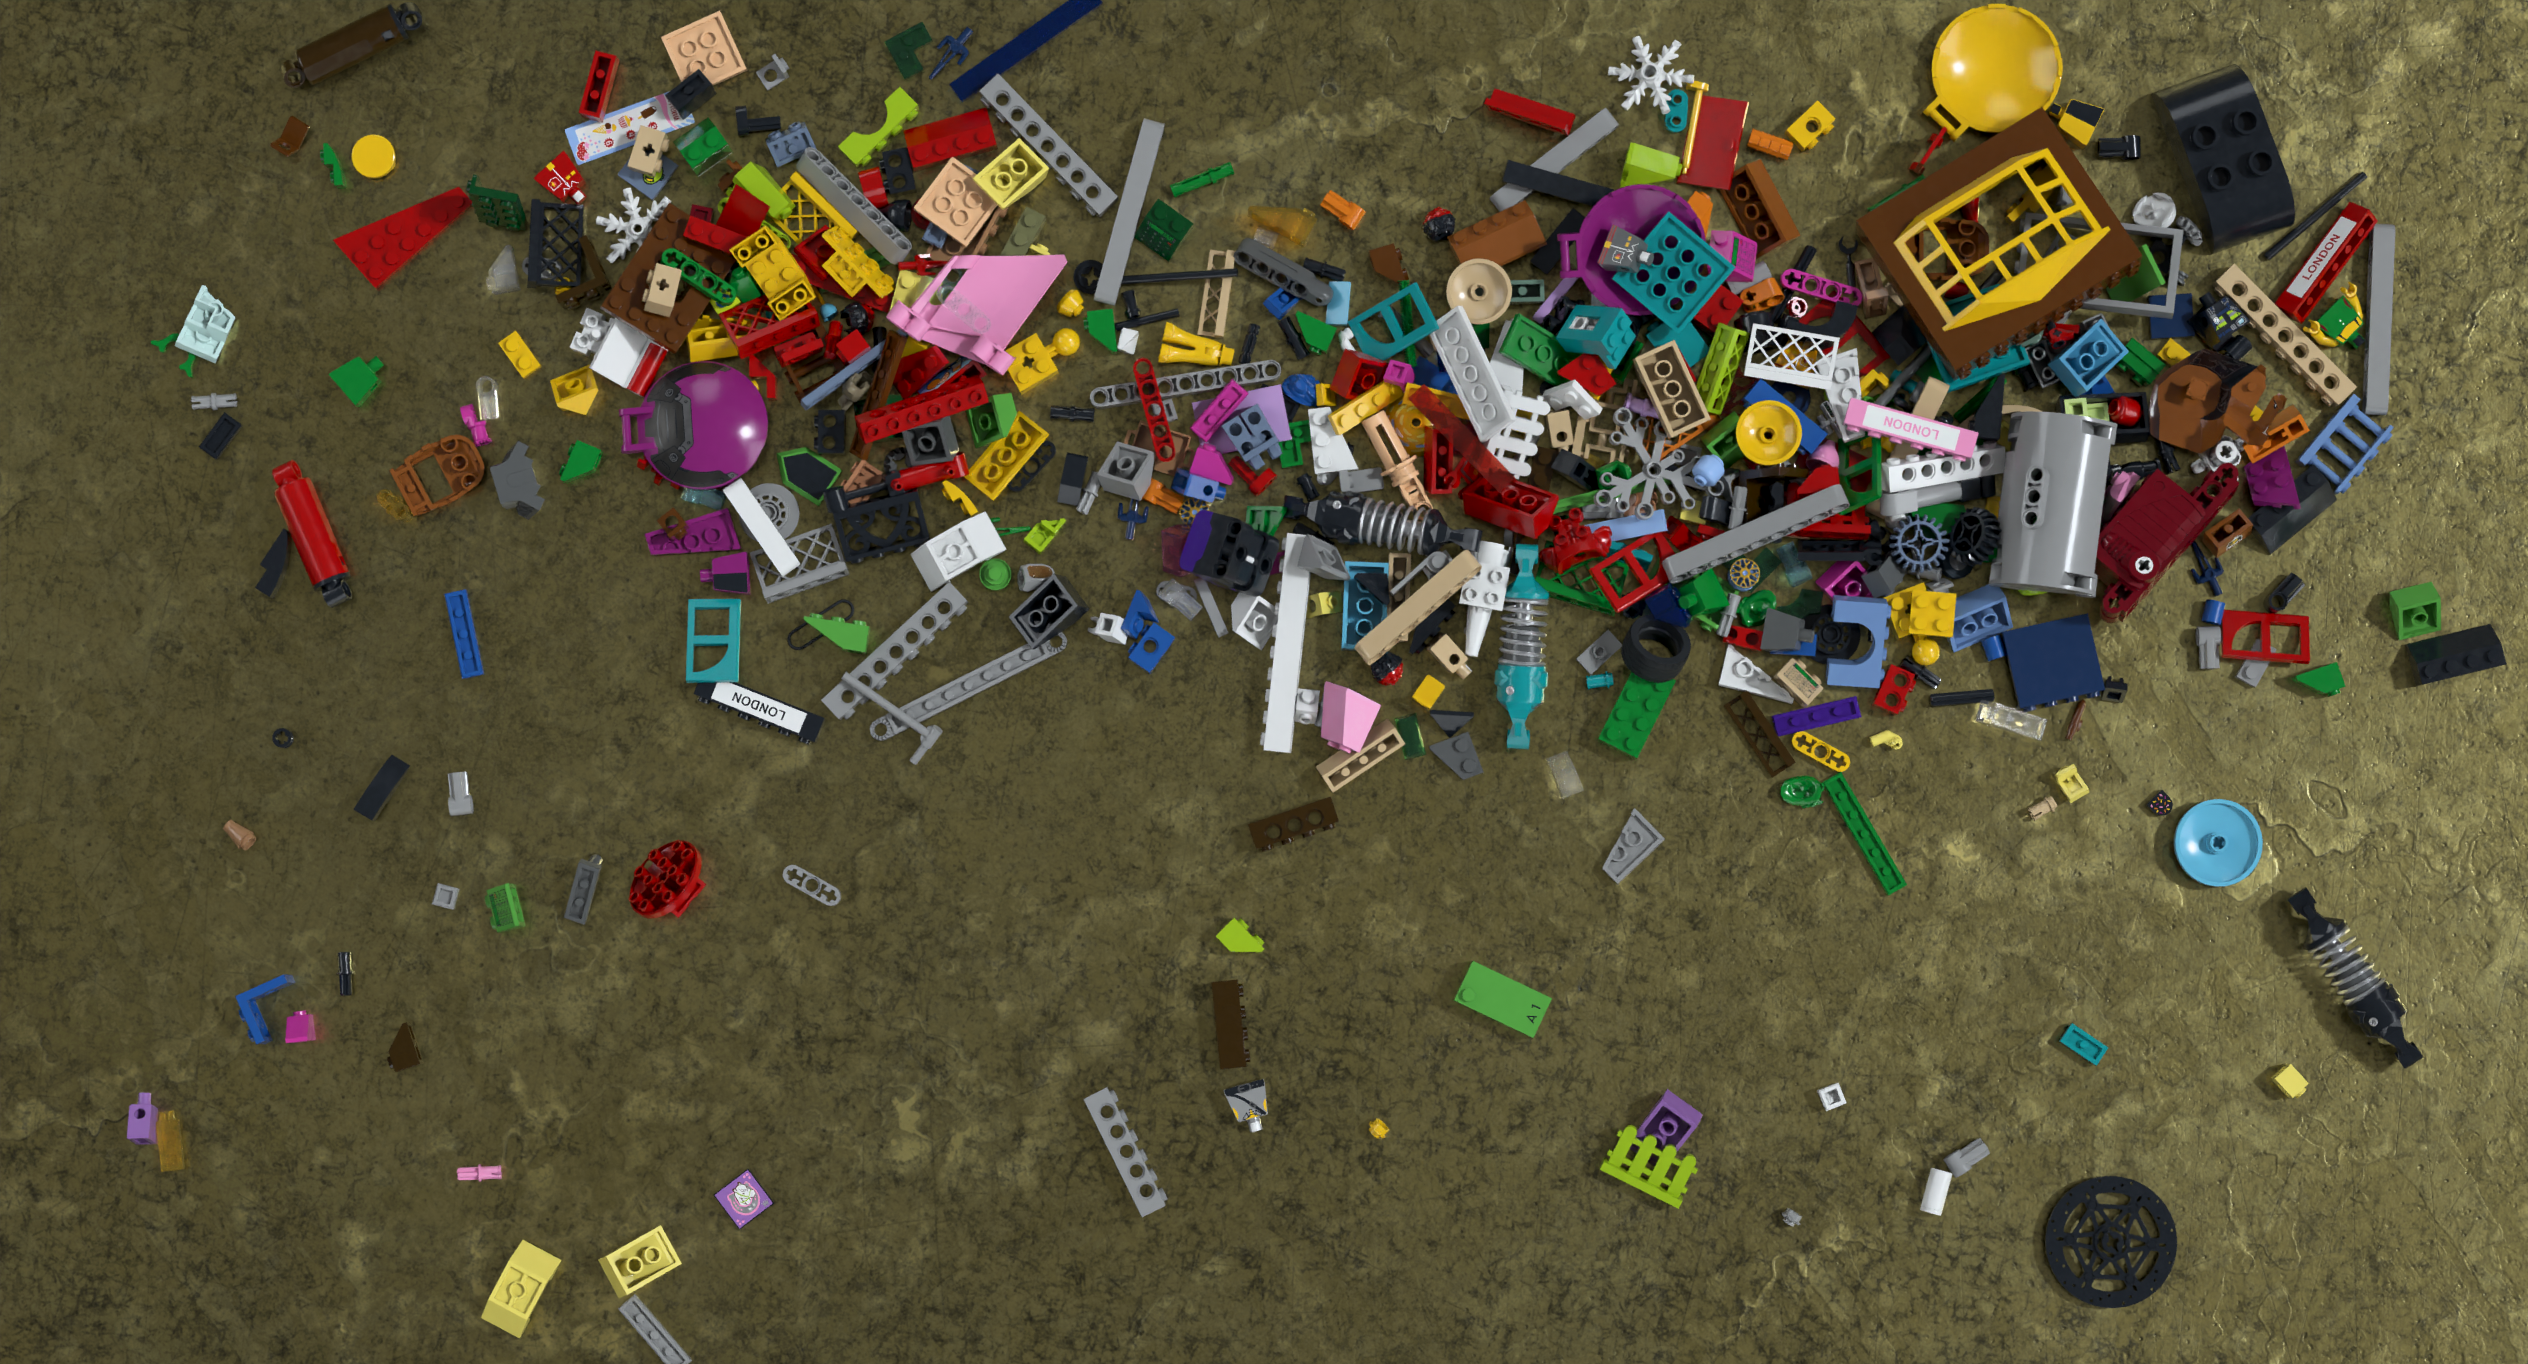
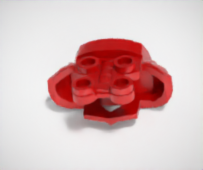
M1572 508L1569 511V518L1561 520L1559 516L1554 515L1549 523V528L1553 532H1559L1555 539L1552 540L1555 548L1542 549L1538 553L1540 561L1548 569L1554 570L1555 573L1561 575L1564 573L1563 570L1571 568L1572 565L1600 556L1605 558L1612 545V531L1610 527L1602 526L1592 533L1589 526H1580L1579 523L1583 521L1584 515L1579 508ZM1584 552V554L1574 557L1576 554Z

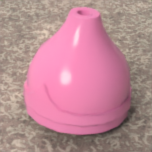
M1827 440L1826 443L1818 446L1812 454L1808 455L1806 466L1811 471L1826 464L1831 465V467L1839 466V456L1834 441Z

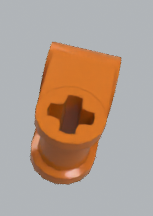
M1767 278L1743 290L1740 298L1744 300V311L1750 313L1763 311L1780 304L1784 300V294L1775 278Z

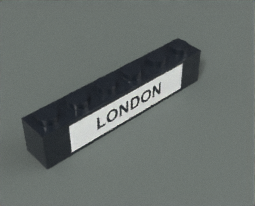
M736 682L698 683L693 693L698 696L697 700L708 705L710 702L719 704L717 708L729 713L732 709L739 712L738 717L750 721L752 717L759 720L758 725L768 729L772 725L779 728L778 733L788 737L792 733L799 736L798 741L808 745L811 742L817 743L826 719Z

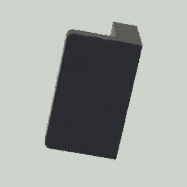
M698 69L665 96L684 120L717 93L712 83Z

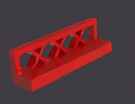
M1494 88L1491 99L1486 98L1484 102L1489 111L1569 136L1576 117L1573 113Z

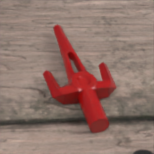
M931 254L915 255L914 261L898 262V270H916L917 275L920 276L936 275L935 272H925V270L944 267L949 261H926L923 258L931 257Z

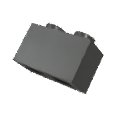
M1895 549L1881 554V564L1870 565L1861 576L1874 598L1882 595L1884 597L1891 595L1895 591L1894 588L1903 581L1904 575L1908 572L1907 568H1902L1904 565L1903 561L1899 564L1896 563L1900 556L1891 555L1892 552L1896 551Z

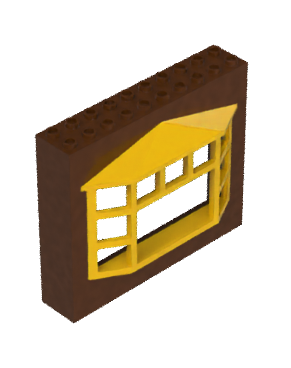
M2043 107L1856 220V233L1954 381L1958 378L1960 380L1967 378L1976 367H1979V369L1985 367L1994 356H2003L2009 351V347L2014 344L2016 346L2022 344L2028 339L2027 336L2034 333L2036 335L2042 332L2048 323L2060 321L2064 318L2066 312L2078 310L2083 306L2082 302L2087 299H2096L2102 294L2101 291L2107 287L2109 289L2114 288L2121 282L2120 279L2125 276L2128 278L2132 277L2139 271L2138 268H2140L2143 256ZM2044 159L2056 176V179L2036 186L2024 168L2037 160ZM2018 173L2048 218L1967 268H1964L1934 223ZM2061 185L2074 205L2054 213L2041 193ZM2080 212L2093 232L2072 240L2059 220ZM2053 225L2066 245L2047 257L2042 258L2029 238L2046 227ZM1929 228L1940 244V247L1918 263L1907 247L1906 241ZM2023 243L2036 263L2019 274L2011 276L1999 256ZM1946 253L1958 273L1936 290L1923 269L1941 254ZM1993 261L2006 281L1982 295L1969 275ZM1960 280H1964L1976 300L1956 316H1953L1941 295Z

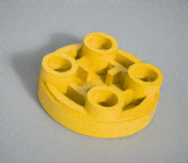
M367 135L356 142L352 149L351 159L355 169L366 178L375 179L387 175L394 169L396 153L394 147L386 138L380 135Z

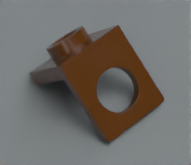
M290 116L281 137L273 141L270 146L289 157L299 151L310 126L296 117ZM279 145L286 146L289 150L283 149Z
M674 507L657 520L672 541L683 538L688 533L686 530L690 528ZM670 516H675L678 519V525L673 529L666 526V519Z

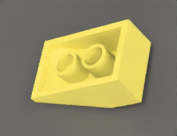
M1018 138L973 178V181L1004 210L1039 185L1047 177L1049 167Z
M907 270L900 271L890 310L898 299L910 308L934 278L920 276L915 272ZM943 281L929 302L932 305L942 304L956 285Z
M661 1225L598 1259L618 1298L630 1294L682 1264Z

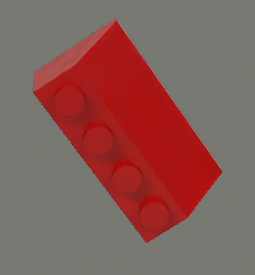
M986 107L903 130L915 172L947 164L951 157L961 160L998 149Z
M1489 471L1488 474L1484 473L1462 492L1465 514L1536 539L1548 528L1559 500V495L1501 474L1492 473V471Z

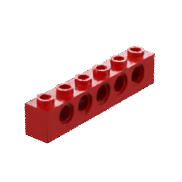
M976 375L854 417L860 437L867 444L989 403L984 382Z

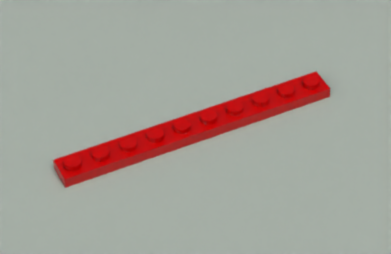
M691 215L683 237L731 255L733 254L730 252V249L747 238L744 235ZM792 254L806 274L810 285L888 313L894 292L880 298L866 284L854 297H851L832 276L822 281L799 256Z

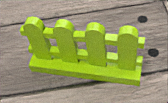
M1627 1125L1623 1131L1619 1129L1617 1136L1620 1138L1614 1150H1608L1607 1155L1610 1158H1603L1600 1170L1679 1209L1683 1201V1196L1680 1194L1681 1192L1686 1194L1688 1188L1685 1187L1688 1178L1691 1173L1696 1174L1698 1168L1695 1167V1156L1687 1154L1683 1160L1675 1157L1677 1150L1674 1145L1668 1144L1662 1151L1655 1147L1657 1139L1654 1135H1647L1642 1141L1636 1138L1637 1128L1634 1125ZM1632 1143L1639 1146L1633 1160L1626 1157ZM1652 1153L1659 1156L1653 1170L1645 1167ZM1624 1163V1164H1626V1165H1628V1166H1630V1167H1629V1169H1628V1168L1622 1166L1621 1164ZM1671 1163L1679 1166L1672 1180L1665 1177ZM1644 1173V1174L1648 1175L1649 1178H1646V1177L1642 1176L1641 1174ZM1661 1183H1664V1184L1668 1185L1669 1187L1666 1188V1187L1662 1186Z

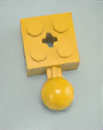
M1062 328L1054 334L1052 343L1044 347L1037 333L1006 350L1008 354L1016 357L1007 371L1021 395L1059 374L1051 358L1057 354L1063 356L1074 354L1080 346L1079 335L1070 328ZM1028 359L1034 361L1032 363L1033 367L1030 369L1028 366L1023 367Z
M1924 582L1884 597L1888 605L1891 606V617L1887 620L1895 640L1911 635L1909 634L1910 614H1906L1905 610L1908 609V606L1911 608L1912 590L1927 591ZM1912 634L1915 641L1912 647L1913 659L1918 664L1924 666L1935 663L1940 655L1938 644L1925 635Z

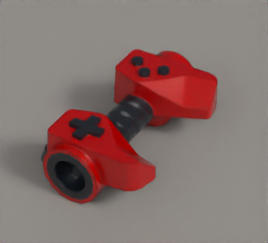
M2053 321L2046 325L2049 331L2046 342L2054 349L2064 346L2066 341L2074 336L2073 330L2056 328Z

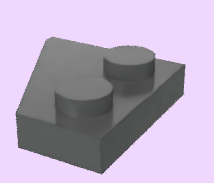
M1469 732L1429 746V749L1462 780L1483 773Z

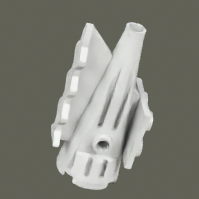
M1481 541L1479 552L1470 551L1482 568L1462 586L1459 601L1460 604L1468 605L1466 628H1464V634L1466 635L1465 655L1478 657L1492 609L1503 610L1510 572L1508 564L1513 552L1512 547L1504 550L1505 545Z

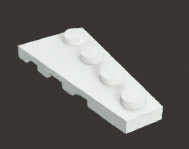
M1857 348L1836 355L1831 390L1825 389L1844 443L1865 436V431L1860 430L1859 433L1847 430V426L1843 425L1850 398L1861 400ZM1824 359L1816 365L1819 374L1828 375L1830 366Z

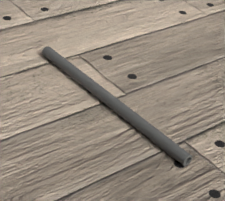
M1998 268L1983 282L1978 290L1996 285L2003 278ZM1928 344L1873 404L1885 407L1932 356Z

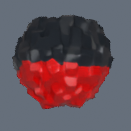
M1441 207L1434 208L1425 216L1422 227L1423 232L1433 242L1448 240L1447 237L1454 232L1456 218L1447 209Z
M853 302L840 311V319L847 318L846 323L848 326H851L850 329L844 330L848 334L857 329L861 335H864L873 326L874 311L867 305Z
M1388 651L1371 664L1373 678L1379 684L1385 686L1395 685L1398 679L1402 677L1403 663L1399 655L1397 656Z

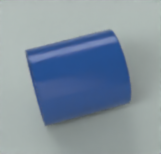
M2206 599L2201 621L2213 625H2221L2225 603Z
M2000 634L1981 641L1988 661L2007 655Z

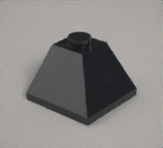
M1904 305L1872 331V334L1898 366L1927 342Z

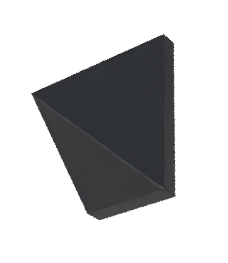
M1357 573L1354 576V579L1385 607L1389 605L1387 573Z
M1430 710L1429 716L1451 738L1474 717V712Z

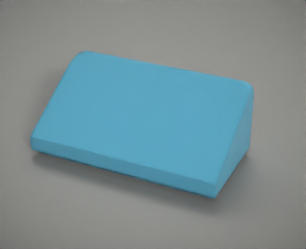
M1329 281V286L1333 290V298L1327 304L1326 323L1347 327L1351 282Z

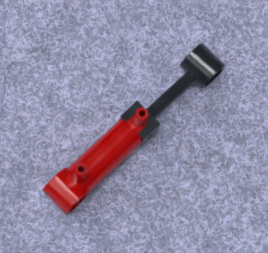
M958 452L952 461L916 465L899 471H888L881 473L883 482L845 492L843 486H836L824 490L823 496L828 513H836L849 508L848 500L886 490L888 496L893 497L903 494L907 490L946 479L966 476L969 474V469L964 452Z

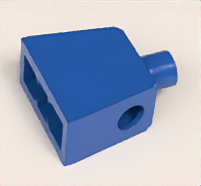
M1177 467L1171 484L1172 489L1183 495L1211 503L1214 501V498L1223 500L1226 488L1219 486L1218 481Z

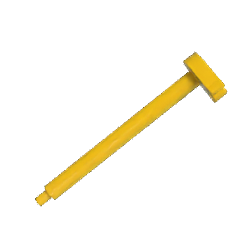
M1694 81L1693 84L1687 83L1686 90L1695 91V97L1682 162V174H1686L1690 166L1702 94L1708 92L1709 88L1708 84Z

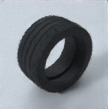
M1649 614L1638 618L1631 625L1624 638L1621 654L1626 666L1639 678L1649 682L1663 683L1672 680L1681 672L1689 657L1691 642L1688 633L1678 622L1663 615ZM1652 639L1668 648L1673 657L1662 658L1653 655L1644 649L1639 640Z

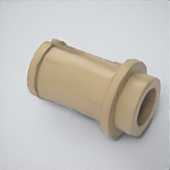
M2052 796L2044 797L2043 801L2028 808V811L2035 821L2050 811L2053 813L2055 808H2057V804Z

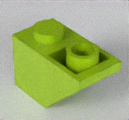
M1233 918L1216 935L1230 952H1262L1264 950L1262 947L1264 941L1257 934L1252 936L1247 931L1249 926L1241 918L1238 921Z

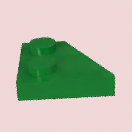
M1247 506L1246 523L1250 524L1253 529L1274 536L1287 511V507Z

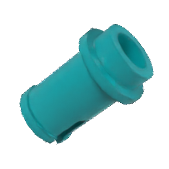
M1895 369L1889 377V381L1892 383L1902 370L1898 371ZM1910 379L1902 389L1911 394L1918 382Z
M1605 671V674L1586 676L1588 689L1606 686L1610 688V686L1614 685L1612 673Z

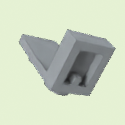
M1378 467L1350 472L1340 470L1338 475L1341 492L1352 491L1359 493L1383 489V476L1381 477L1380 475L1382 469Z

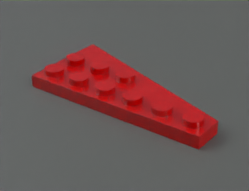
M456 187L333 239V241L367 280L378 289L472 206V201L460 187Z

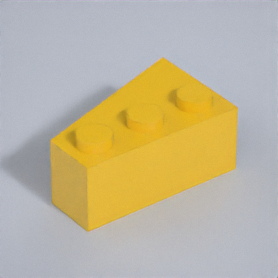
M703 315L702 318L698 319L686 338L690 362L738 356L737 349L720 319H711L710 316ZM736 318L726 319L727 322L737 324L738 321ZM744 319L741 325L751 327V320ZM738 330L736 338L744 337L748 333Z

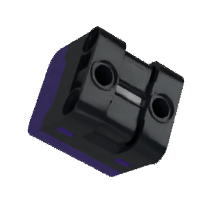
M1201 510L1193 520L1179 563L1182 569L1221 588L1257 597L1263 593L1280 544L1279 540L1274 536L1253 529L1250 524L1238 518Z

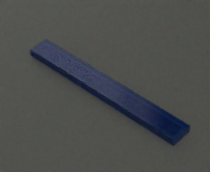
M1068 0L949 84L963 103L980 91L997 74L1001 76L1101 6L1103 2L1101 0Z

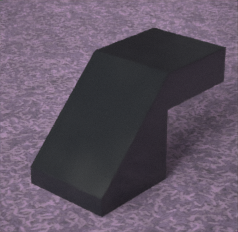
M1067 452L1057 502L1078 505L1086 474L1088 456Z

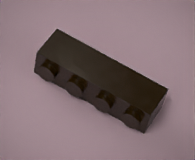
M1238 979L1211 982L1220 1070L1247 1067L1246 1062H1250L1249 1049H1245L1244 1041L1248 1040L1247 1027H1242V1019L1246 1018L1245 1005L1240 1006L1239 998L1244 997L1243 984H1238Z

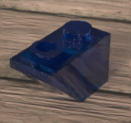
M1671 583L1646 596L1645 602L1655 619L1684 628L1688 627L1691 622L1692 615L1688 608L1683 609L1680 606L1679 599L1681 595L1676 587H1672Z

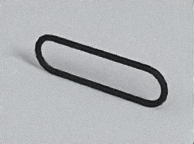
M841 599L818 614L823 615L842 602L848 603L851 607V613L844 618L846 622L853 616L854 606L849 600ZM804 622L789 633L787 642L792 649L802 650L823 637V635H818L801 647L793 646L791 636L807 625Z

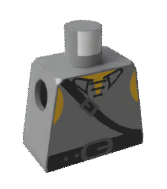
M1264 1079L1224 1089V1094L1237 1121L1247 1120L1250 1133L1262 1130L1260 1116L1268 1114Z

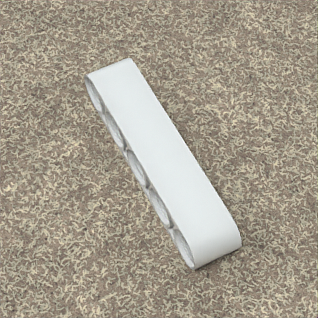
M741 477L722 489L782 576H785L801 565Z

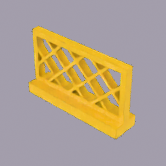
M796 171L782 187V190L786 195L787 190L792 185L798 190V200L791 201L798 202L799 215H790L787 218H799V230L791 231L788 228L787 218L784 219L783 223L781 220L769 216L797 244L803 241V233H815L818 230L817 217H826L829 220L830 229L833 228V225L843 227L849 233L851 240L860 234L825 197ZM802 202L813 204L814 215H802ZM814 217V230H803L802 218Z

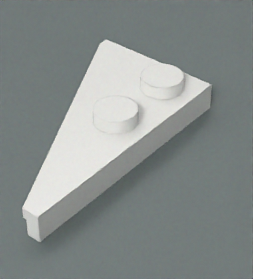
M1727 645L1718 683L1719 686L1742 692L1747 690L1750 694L1790 704L1793 703L1794 698L1790 696L1789 692L1778 686L1771 680L1770 676L1759 667L1753 665L1752 661L1747 657L1745 658L1735 650L1733 645Z

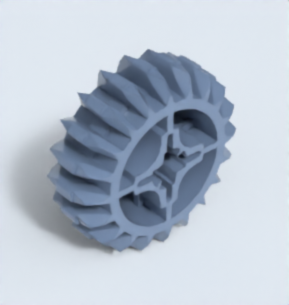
M1915 514V521H1912L1911 517L1907 516L1906 521L1908 524L1900 520L1899 525L1902 529L1898 527L1893 528V531L1898 533V535L1890 536V539L1896 540V543L1890 544L1889 547L1897 549V551L1891 553L1892 556L1899 554L1900 558L1896 560L1897 564L1902 560L1905 561L1903 569H1906L1910 564L1912 565L1911 572H1915L1916 566H1919V572L1923 573L1925 565L1928 571L1932 570L1930 563H1933L1936 567L1940 565L1936 559L1937 557L1941 560L1945 559V556L1940 552L1948 551V548L1943 547L1942 544L1948 543L1949 539L1941 538L1947 532L1946 530L1938 531L1942 524L1939 523L1935 527L1933 525L1936 520L1935 518H1932L1930 522H1926L1928 515L1925 514L1922 521H1920L1919 514ZM1914 526L1913 539L1901 542L1904 532ZM1921 526L1930 529L1936 539L1924 537ZM1918 534L1919 538L1924 540V542H1930L1921 546L1920 551L1917 549V546L1915 547L1912 544L1917 541ZM1937 545L1934 555L1924 561L1925 548ZM1902 548L1913 549L1916 553L1917 561L1907 557Z

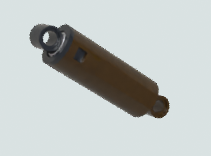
M405 2L396 11L390 3L295 50L297 60H286L281 66L285 84L291 88H297L307 78L310 84L315 85L409 39L406 29L415 30L422 24V16L418 6L413 2ZM408 14H415L412 18H405ZM293 71H297V72H298L296 75H293V76L289 75L290 72H293Z

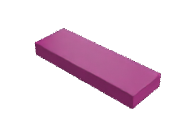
M1231 379L1190 426V429L1207 442L1249 393Z

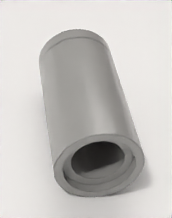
M1761 261L1755 264L1753 282L1724 281L1728 290L1740 296L1746 288L1752 287L1767 278H1772L1766 263Z

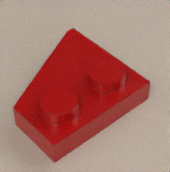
M1583 353L1557 371L1559 376L1570 381L1576 380L1584 389L1597 397L1617 384L1597 354Z

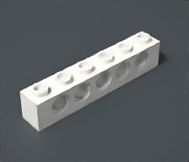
M1985 441L1983 445H1975L1972 458L1970 460L1966 459L1961 466V461L1952 459L1953 455L1945 453L1944 456H1939L1931 453V451L1926 452L1923 456L1916 454L1907 455L1906 459L1888 458L1887 462L1881 463L1882 490L1892 493L2003 473L2006 460L2005 447L1998 445L1996 441Z

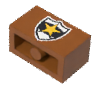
M2239 508L2204 533L2203 543L2218 558L2251 535L2253 524Z

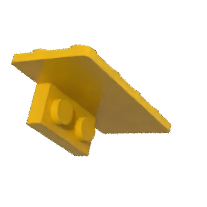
M836 225L821 235L836 251L822 267L851 297H854L866 284L880 298L895 291L896 285L894 280L879 269V264L864 253V249L860 244L854 243L851 240L849 233L843 227Z

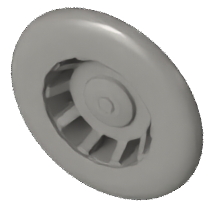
M765 483L750 490L757 501L760 500V506L782 538L786 539L795 530L799 520V506L794 495L785 487L773 483ZM774 497L778 499L777 502L773 501ZM783 503L784 508L782 509L779 506V504ZM782 512H785V518L781 517ZM739 515V521L744 532L750 538L757 541L753 533L750 531L744 520Z

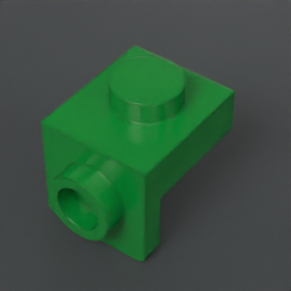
M1618 460L1595 470L1600 490H1608L1615 487L1613 485L1605 487L1600 484L1599 478L1605 472L1626 480L1632 476L1630 467ZM1604 476V481L1606 483L1610 482L1608 476Z

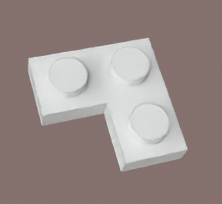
M1576 380L1545 390L1542 395L1555 411L1572 406L1584 420L1600 415L1603 409Z

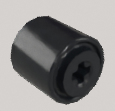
M1754 311L1743 314L1734 321L1736 329L1750 333L1742 356H1747L1753 323L1775 327L1771 312ZM1756 330L1755 338L1760 345L1771 338L1766 330ZM1770 331L1772 335L1776 334L1775 331ZM1772 339L1762 348L1765 352L1778 348V346ZM1754 341L1753 350H1754L1756 347H1758V345L1756 344L1755 341ZM1758 349L1752 355L1761 354L1763 352L1761 351V349Z

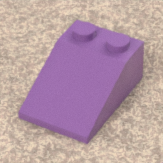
M1667 1089L1637 1129L1636 1138L1643 1141L1645 1136L1654 1135L1657 1139L1656 1148L1663 1151L1666 1145L1672 1144L1678 1151L1698 1126L1703 1114ZM1632 1143L1630 1149L1637 1153L1639 1146ZM1652 1153L1648 1162L1655 1166L1659 1156Z

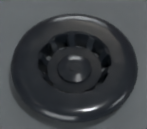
M1833 604L1816 607L1804 618V629L1815 630V627L1819 628L1818 632H1815L1819 639L1816 642L1815 657L1811 658L1822 664H1827V658L1848 660L1855 653L1860 643L1861 633L1858 623L1842 622L1840 625L1835 621L1828 620V618H1832ZM1823 619L1825 623L1821 625L1819 621ZM1844 636L1847 637L1846 642L1843 641ZM1819 644L1824 645V646H1825L1824 649H1822V648L1819 646ZM1839 644L1842 645L1840 649L1837 648V645ZM1828 647H1833V651H1828Z

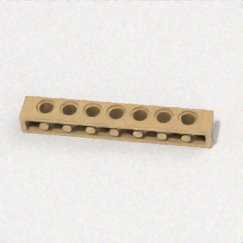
M2235 263L2212 284L2215 287V293L2221 298L2227 296L2250 320L2247 325L2251 329L2255 328L2261 334L2260 338L2266 344H2271L2276 349L2275 353L2282 360L2286 359L2291 364L2290 368L2294 373L2302 375L2307 380L2306 384L2313 391L2317 390L2322 395L2321 399L2326 405L2338 406L2357 388ZM2233 286H2238L2241 289V296L2233 294ZM2248 301L2256 304L2257 310L2255 312L2248 309ZM2263 317H2269L2272 320L2271 327L2264 325ZM2279 332H2284L2287 335V342L2279 340ZM2295 347L2302 350V358L2294 355L2293 350ZM2310 363L2317 365V373H2312L2309 370ZM2325 378L2332 380V389L2324 385Z

